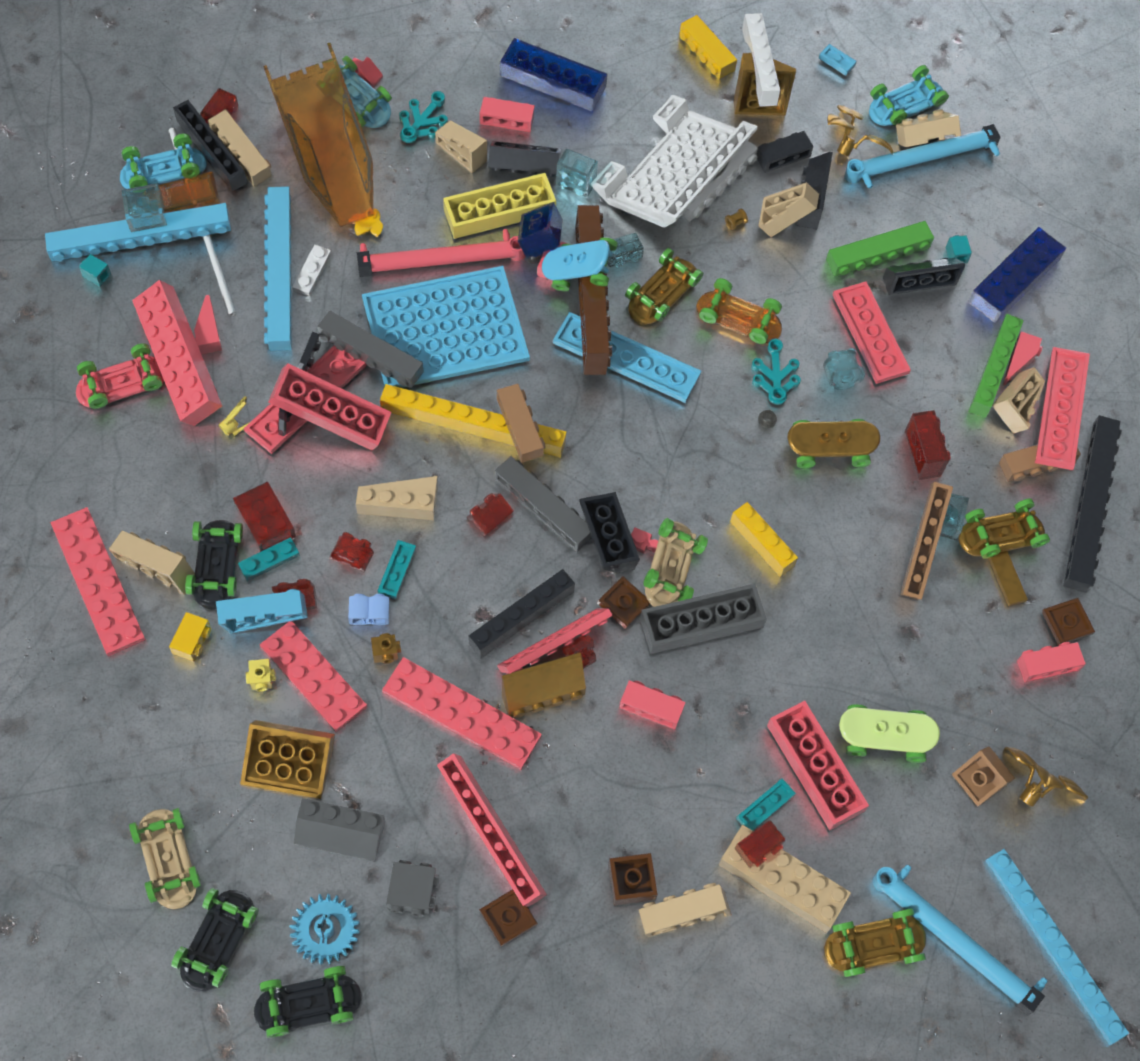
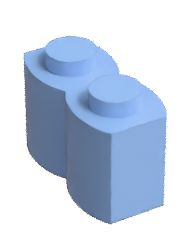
M364 594L350 596L349 624L388 625L389 597H386L384 594H375L371 597H367Z

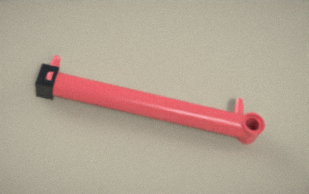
M504 229L503 241L369 254L366 244L361 243L360 252H356L359 277L372 276V272L507 258L520 261L526 256V240L521 236H514L510 239L508 229Z

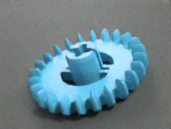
M329 893L325 900L319 894L317 902L310 897V905L302 902L304 910L296 909L300 916H292V920L297 924L290 925V928L296 931L291 933L290 937L297 938L292 942L293 946L300 945L297 953L305 951L303 959L311 956V963H314L318 958L320 965L323 964L325 959L331 964L332 958L339 962L340 954L347 957L346 949H354L350 943L358 942V939L353 935L360 933L359 929L354 928L360 924V921L353 920L357 917V913H350L353 909L352 905L345 908L346 899L339 903L338 895L331 901ZM323 915L314 925V930L320 938L318 944L312 940L309 928L316 917ZM332 915L338 919L341 931L334 942L327 944L328 939L332 938L335 933L334 924L330 919ZM326 922L329 929L325 930L323 936L320 928H323Z

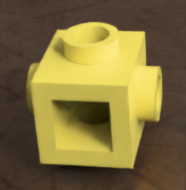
M269 659L248 661L249 672H246V683L251 685L252 690L263 692L273 688L272 681H276L275 669H271Z

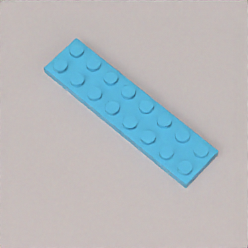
M569 312L554 337L553 344L583 357L580 316ZM611 331L609 345H612V357H610V367L607 368L686 403L701 375V370Z

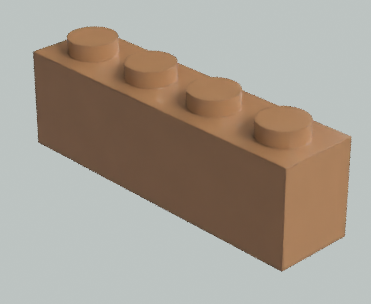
M514 384L498 389L497 401L520 461L523 463L543 457V449L546 446L542 437L539 438L537 422L532 420V409L530 405H526L525 391L520 389L519 384Z
M1037 445L1004 454L999 461L1007 482L1013 480L1016 482L1021 481L1027 476L1032 475V477H1035L1042 472L1048 470L1053 472L1059 468L1035 463ZM1078 447L1076 452L1075 464L1077 463V460L1081 455Z

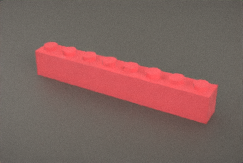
M453 753L437 765L522 905L531 907L547 895L463 758Z

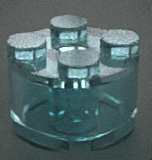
M854 348L828 353V358L824 361L823 368L829 385L834 386V389H850L854 387L855 382L859 381L860 383L864 379L865 371L860 357Z

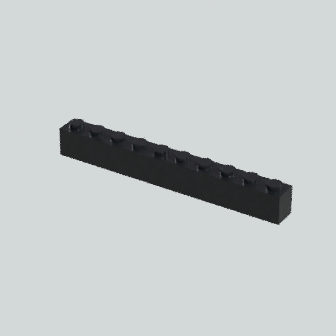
M1101 415L1096 418L1092 426L1063 583L1064 587L1086 592L1095 584L1096 576H1094V570L1097 569L1099 563L1097 553L1100 552L1102 542L1099 541L1105 529V525L1102 524L1108 512V509L1105 507L1111 496L1108 490L1114 478L1111 476V473L1116 466L1114 456L1119 450L1117 439L1120 438L1122 433L1120 428L1121 421Z

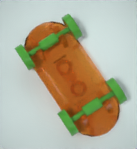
M718 278L714 283L715 290L705 293L697 302V312L704 322L714 323L739 333L758 344H768L770 340L778 339L781 335L782 324L776 314L780 313L782 304L775 299L768 298L763 304L764 308H761L738 297L729 295L733 286L726 279Z

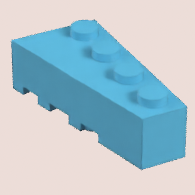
M290 589L282 593L216 601L218 624L230 634L308 618L305 595L297 589Z

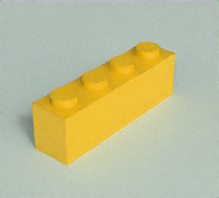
M698 15L681 23L679 32L681 39L709 67L712 74L721 79L735 71L736 57Z
M748 502L732 513L730 520L732 525L779 577L795 567L798 559L796 554Z

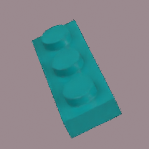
M290 537L239 562L238 566L248 582L299 557L300 554Z
M400 540L397 541L377 590L378 594H384L386 597L397 599L415 554L416 545Z
M780 779L741 812L736 819L741 825L754 831L793 798L796 793L783 779Z

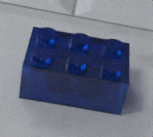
M554 202L521 215L517 241L527 259L537 257L545 251H552L560 246L563 219Z

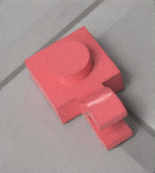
M634 527L631 536L636 550L644 553L648 549L655 553L659 540H651L652 534Z

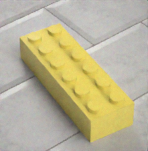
M546 173L443 198L444 212L454 239L556 213V199Z

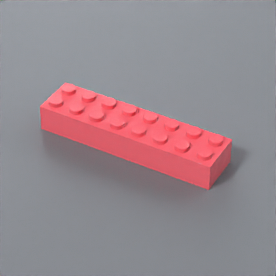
M158 280L132 301L180 421L195 426L221 408L222 403L174 287Z

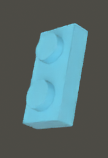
M830 44L819 55L820 60L845 76L855 67L857 62Z

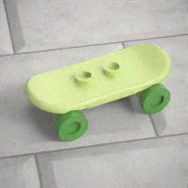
M854 704L847 707V711L843 713L839 723L843 738L851 744L846 747V754L852 757L866 756L867 748L906 752V761L922 763L926 761L925 752L934 748L940 737V730L936 721L927 716L926 712L919 710L898 712L868 709L864 705Z

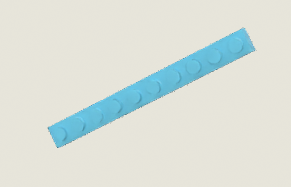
M1003 849L986 859L985 861L1108 1044L1112 1045L1128 1035L1129 1032L1006 850Z

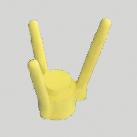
M246 396L239 401L230 414L218 425L227 436L231 433L236 436L249 424L247 423L237 428L239 424L234 419L246 405Z

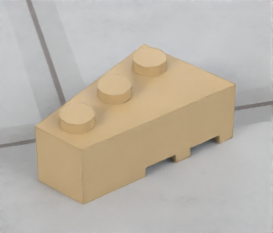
M942 109L935 110L930 115H918L917 119H904L902 123L896 124L898 143L904 147L928 143V140L938 137L939 140L945 139L944 136L951 134L955 135V137L961 136L959 115L944 112Z
M451 120L435 132L436 143L471 173H474L487 162L486 139Z
M806 182L764 197L758 226L770 237H773L817 209L819 194Z
M1035 367L1018 373L992 405L1013 434L1029 429L1030 417L1035 413L1034 406L1040 398L1045 380Z

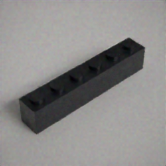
M186 100L173 107L176 121L186 134L191 137V140L204 154L205 158L229 189L233 192L247 184L243 168L191 102Z
M564 569L560 570L468 635L469 645L481 659L574 593L575 582Z

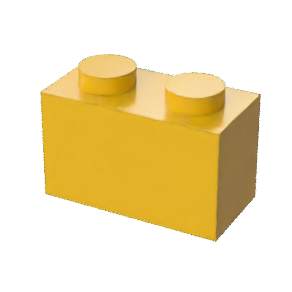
M186 612L169 645L171 653L194 662L196 657H199L202 653L205 639H208L211 634L212 628L209 621Z

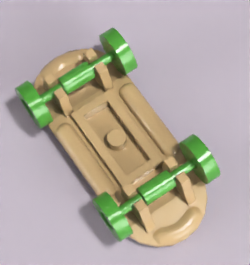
M669 518L664 519L660 525L658 532L660 535L651 568L646 574L643 583L647 600L653 607L692 598L694 589L688 585L684 586L693 552L698 555L703 553L708 543L707 537L700 535L695 540L696 534L692 533L686 525Z
M166 809L154 810L142 818L139 827L136 822L129 824L130 832L134 843H141L150 881L145 882L150 903L158 901L168 909H180L187 906L193 900L197 887L201 886V881L196 866L192 867L182 832L185 824L180 809H173V812Z

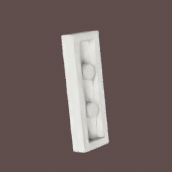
M314 244L292 286L294 292L310 297L332 254L331 250Z

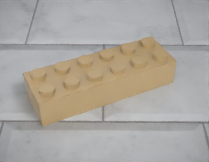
M744 825L740 827L718 864L825 933L831 929L851 894L850 891Z

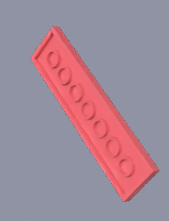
M334 345L306 372L339 388H343L367 364L360 359H354L344 350L340 351ZM269 404L244 427V431L269 453L273 454L307 420L293 414L290 421L286 422V435L281 436L278 433L279 407Z
M1057 347L1052 349L1035 463L1068 470L1074 469L1089 353Z
M88 507L50 522L107 656L145 641L146 639Z
M404 657L382 689V692L520 770H522L542 737V734Z

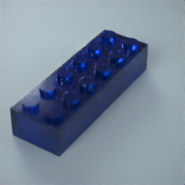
M513 38L500 61V76L592 112L607 85V73Z
M1038 227L972 291L968 303L996 324L1060 261L1066 247Z

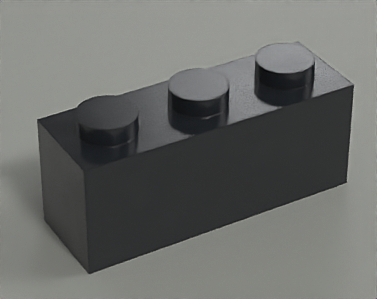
M805 131L795 132L790 136L778 138L773 142L758 146L757 160L766 173L811 157L814 146Z

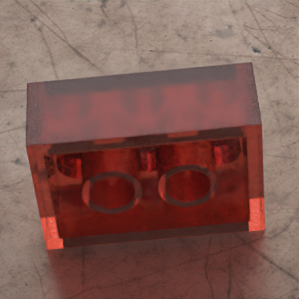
M935 410L913 413L905 433L918 478L923 480L941 477L951 457L949 450H946L945 435L940 430V419L936 417Z
M268 481L233 498L235 507L260 552L290 537L291 539L296 537L294 527Z

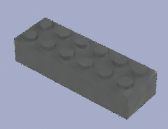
M755 584L643 609L640 616L650 654L764 628L767 620Z

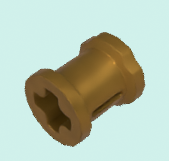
M741 208L733 215L725 216V222L730 230H734L736 226L748 223V216Z

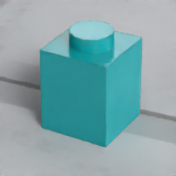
M967 235L949 237L945 247L948 258H957L964 263H968L972 251Z
M91 254L79 266L82 276L99 287L111 275L108 264Z

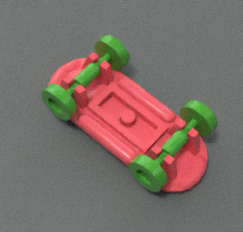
M145 343L135 345L131 349L132 357L135 359L96 371L97 368L93 361L80 363L77 366V372L83 377L76 388V397L79 403L92 409L104 407L107 403L160 388L165 381L155 357L149 356L151 353L149 345Z

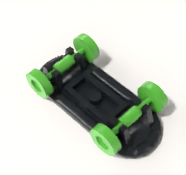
M215 520L206 524L202 529V523L194 521L192 530L193 541H199L195 575H187L185 590L186 594L194 595L196 602L201 607L215 610L217 609L216 601L229 600L232 596L236 595L237 579L234 576L238 543H241L243 539V524L235 523L234 525L226 520Z
M211 888L202 905L208 912L188 949L181 946L175 953L171 966L176 969L180 968L182 981L191 990L206 992L214 987L219 988L223 984L229 970L227 966L246 929H250L255 922L259 909L254 907L251 898L242 891L228 890L218 895L219 890Z
M345 966L325 969L324 978L282 986L280 979L264 981L259 984L260 991L264 993L259 996L254 1007L255 1021L261 1029L266 1031L267 1038L288 1034L289 1030L330 1021L332 1024L349 1022L353 1020V1014L360 1007L362 1000L361 990L355 980L345 976Z

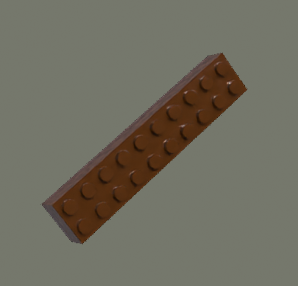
M578 205L575 224L576 244L598 241L600 238H604V227H601V224H603V213H600L599 205ZM591 276L578 278L584 375H606L607 367H610L611 364L610 357H612V345H609L611 330H608L610 315H607L609 300H606L608 285L598 286L590 282Z

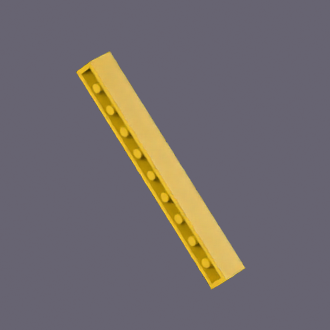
M385 384L380 398V406L392 414L514 445L502 414ZM538 424L539 438L542 437L546 446L543 449V453L561 458L566 443L567 431Z

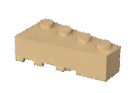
M226 109L208 120L210 128L243 168L246 178L254 187L271 177V164L262 157L259 150L252 144Z
M437 476L359 486L356 498L357 514L434 520L438 490Z
M121 531L109 548L117 560L136 570L140 568L142 572L151 578L156 576L168 587L176 586L178 592L183 595L186 593L185 583L187 575H195L183 554L180 552L173 553L163 545L159 547L147 538L143 540L133 532L129 534Z
M710 883L703 886L704 889L699 891L691 889L683 892L684 895L677 898L675 895L665 897L663 899L664 902L661 903L649 902L644 904V908L639 909L645 934L651 937L677 929L676 925L681 927L693 926L699 919L706 922L715 920L718 914L722 913L724 917L731 916L725 891L720 884Z

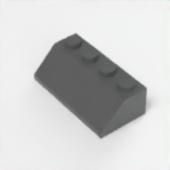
M302 798L296 820L294 845L375 861L385 825L384 815Z

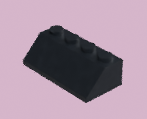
M492 141L489 147L488 167H492L494 171L509 169V172L520 173L521 170L527 171V174L537 175V172L546 173V176L554 177V174L559 172L561 148Z
M833 152L809 159L807 166L804 165L802 176H805V180H801V184L807 182L819 194L817 209L798 220L796 226L818 229L824 208Z
M942 258L935 261L927 260L921 263H908L901 266L892 265L886 268L883 280L888 295L955 286L965 268V263L957 258Z
M616 492L579 499L602 568L614 573L635 570L640 558Z

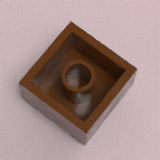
M651 853L609 858L608 868L614 906L656 900L658 894Z

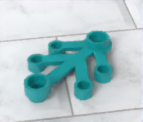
M435 91L432 93L431 103L421 115L419 101L417 99L409 101V108L413 112L415 122L410 126V114L408 111L403 110L399 113V119L403 123V129L400 132L402 141L412 143L417 137L423 136L436 138L435 133L430 132H436L438 130L437 127L431 126L428 129H418L421 126L434 124L442 127L448 122L446 115L428 118L437 107H441L445 103L443 92Z
M772 339L767 347L768 352L772 356V370L760 358H755L751 366L753 370H760L773 381V387L764 380L761 374L754 375L752 383L756 387L761 386L769 393L768 398L770 402L781 405L787 399L786 393L793 387H798L801 379L798 375H792L789 382L782 387L781 381L792 371H797L800 363L797 359H791L788 365L780 371L779 354L782 351L783 343L779 339Z

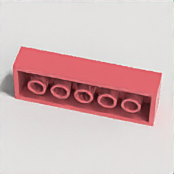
M289 363L282 368L268 401L272 405L369 450H373L379 445L391 415L390 411Z
M806 701L770 718L767 727L829 830L866 811L869 804Z

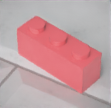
M484 97L480 110V124L531 133L535 105Z
M1064 642L1058 647L1053 648L1052 646H1045L1039 651L1027 650L1022 652V655L1017 660L1024 683L1080 671L1086 664L1078 642L1072 644Z
M629 680L619 708L675 730L685 702L678 696H668L663 694V691L660 689H651L645 687L642 682Z

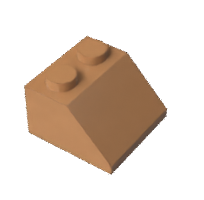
M990 746L980 750L952 773L953 777L977 807L1015 779Z

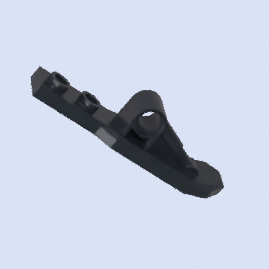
M311 333L297 368L303 371H307L308 367L312 368L315 357H313L314 352L318 353L321 342H319L318 333ZM279 408L278 433L281 436H285L286 422L290 421L293 414Z

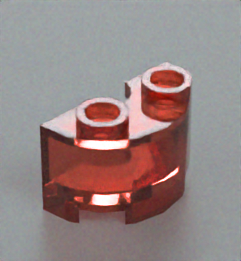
M343 532L342 536H339L329 559L339 563H347L352 568L365 572L374 551L371 548L372 544L368 540H359L350 533Z
M589 635L580 636L562 648L566 657L581 653L583 669L597 661L596 654L593 651V648H595L594 640Z

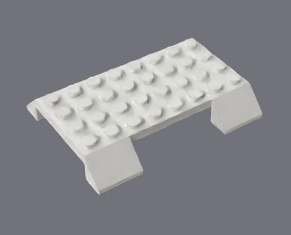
M672 95L653 116L655 122L665 131L666 135L629 176L625 166L611 161L592 181L591 186L607 204L665 228L677 221L757 131L758 126L743 121L737 128L689 111L686 99Z

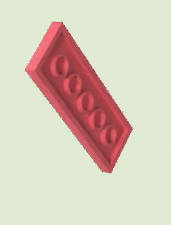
M867 282L833 291L832 295L875 383L878 384L909 374L911 369Z
M596 608L497 666L500 672L507 674L523 670L522 667L528 663L533 665L540 661L539 657L542 655H550L556 652V647L572 643L577 635L583 636L592 631L591 627L607 623V618L611 617L612 613L609 608Z
M292 621L287 622L259 644L260 648L336 733L367 708V704Z

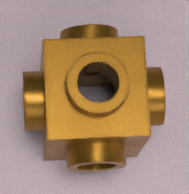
M384 633L378 637H371L374 663L382 662L389 664L394 662V660H398L397 653H401L400 641H396L395 634Z

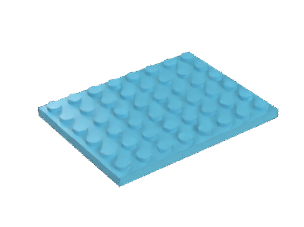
M504 266L362 294L371 334L423 363L424 372L414 385L530 361ZM381 373L384 387L385 384L399 388L408 387L400 385L394 378L386 377Z

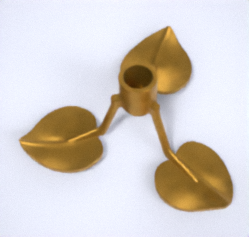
M837 105L841 112L851 116L852 120L850 123L837 115H828V125L845 127L843 139L837 149L839 153L849 156L853 148L857 149L858 145L864 140H870L884 146L893 155V149L888 142L871 134L864 135L855 144V139L849 135L851 130L855 128L853 126L855 118L860 120L864 118L859 112L842 105Z
M1011 747L1004 748V750H1009L1018 761L1030 769V774L1025 784L1026 789L1020 795V798L1026 804L1033 807L1040 797L1043 798L1045 794L1055 787L1061 789L1066 787L1071 792L1082 796L1084 800L1088 799V796L1071 779L1059 775L1057 778L1050 774L1021 750ZM1035 769L1041 779L1039 784L1036 782L1031 784Z

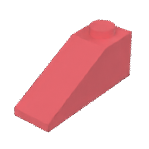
M209 295L205 296L194 329L195 340L201 355L222 351Z
M1020 332L1002 385L1006 386L1018 373L1028 367L1036 356H1040L1043 346H1040L1042 338Z

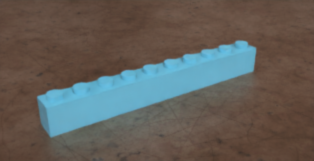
M268 187V194L264 196L265 205H268V209L264 210L265 220H268V224L264 225L265 235H268V239L264 240L265 250H268V255H264L265 266H268V270H264L265 281H267V286H264L265 297H267V301H264V309L267 312V317H264V325L267 328V333H264V342L268 344L269 351L292 350L291 194L289 187Z
M222 203L45 233L46 250L51 261H62L63 259L80 258L90 254L98 255L104 252H115L128 248L133 249L145 245L151 246L163 242L169 243L175 240H186L192 237L225 233L232 230L227 205Z

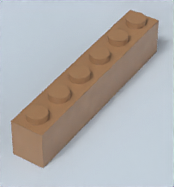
M938 482L931 483L900 593L902 596L922 600L952 494V486Z

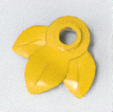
M368 208L364 212H357L349 219L350 223L355 224L357 236L370 231L374 236L378 237L383 230L380 212L375 208Z

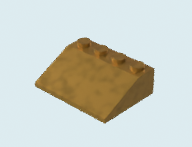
M743 53L734 95L735 114L786 116L796 68L773 59L780 87L777 106H759L752 53Z
M581 653L502 676V699L507 714L511 717L514 716V718L522 717L530 711H542L546 706H559L569 699L572 701L581 699L586 692Z
M254 720L249 725L240 785L321 799L332 756L335 734Z

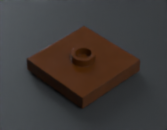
M624 576L597 601L600 607L609 608L612 613L611 617L624 629L641 614L643 609L650 605L647 597Z
M1079 598L1045 608L1041 611L1058 646L1061 643L1072 642L1095 633Z
M513 889L479 909L501 947L538 925L529 908L522 905Z

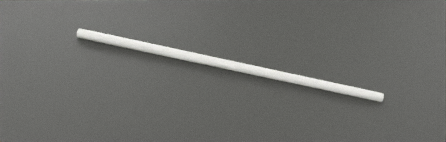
M170 128L169 133L174 146L173 139L177 136L175 128ZM185 178L193 207H201L192 178ZM203 236L230 317L235 316L236 312L211 236Z

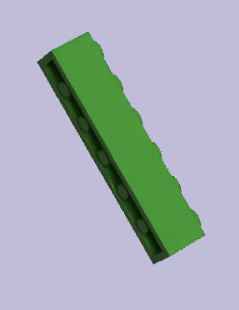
M922 221L830 249L826 261L834 277L838 275L843 276L855 270H863L871 265H879L887 260H895L900 256H909L920 250L925 251L931 247L934 236L926 221Z
M1006 314L968 412L984 418L988 415L1024 320Z

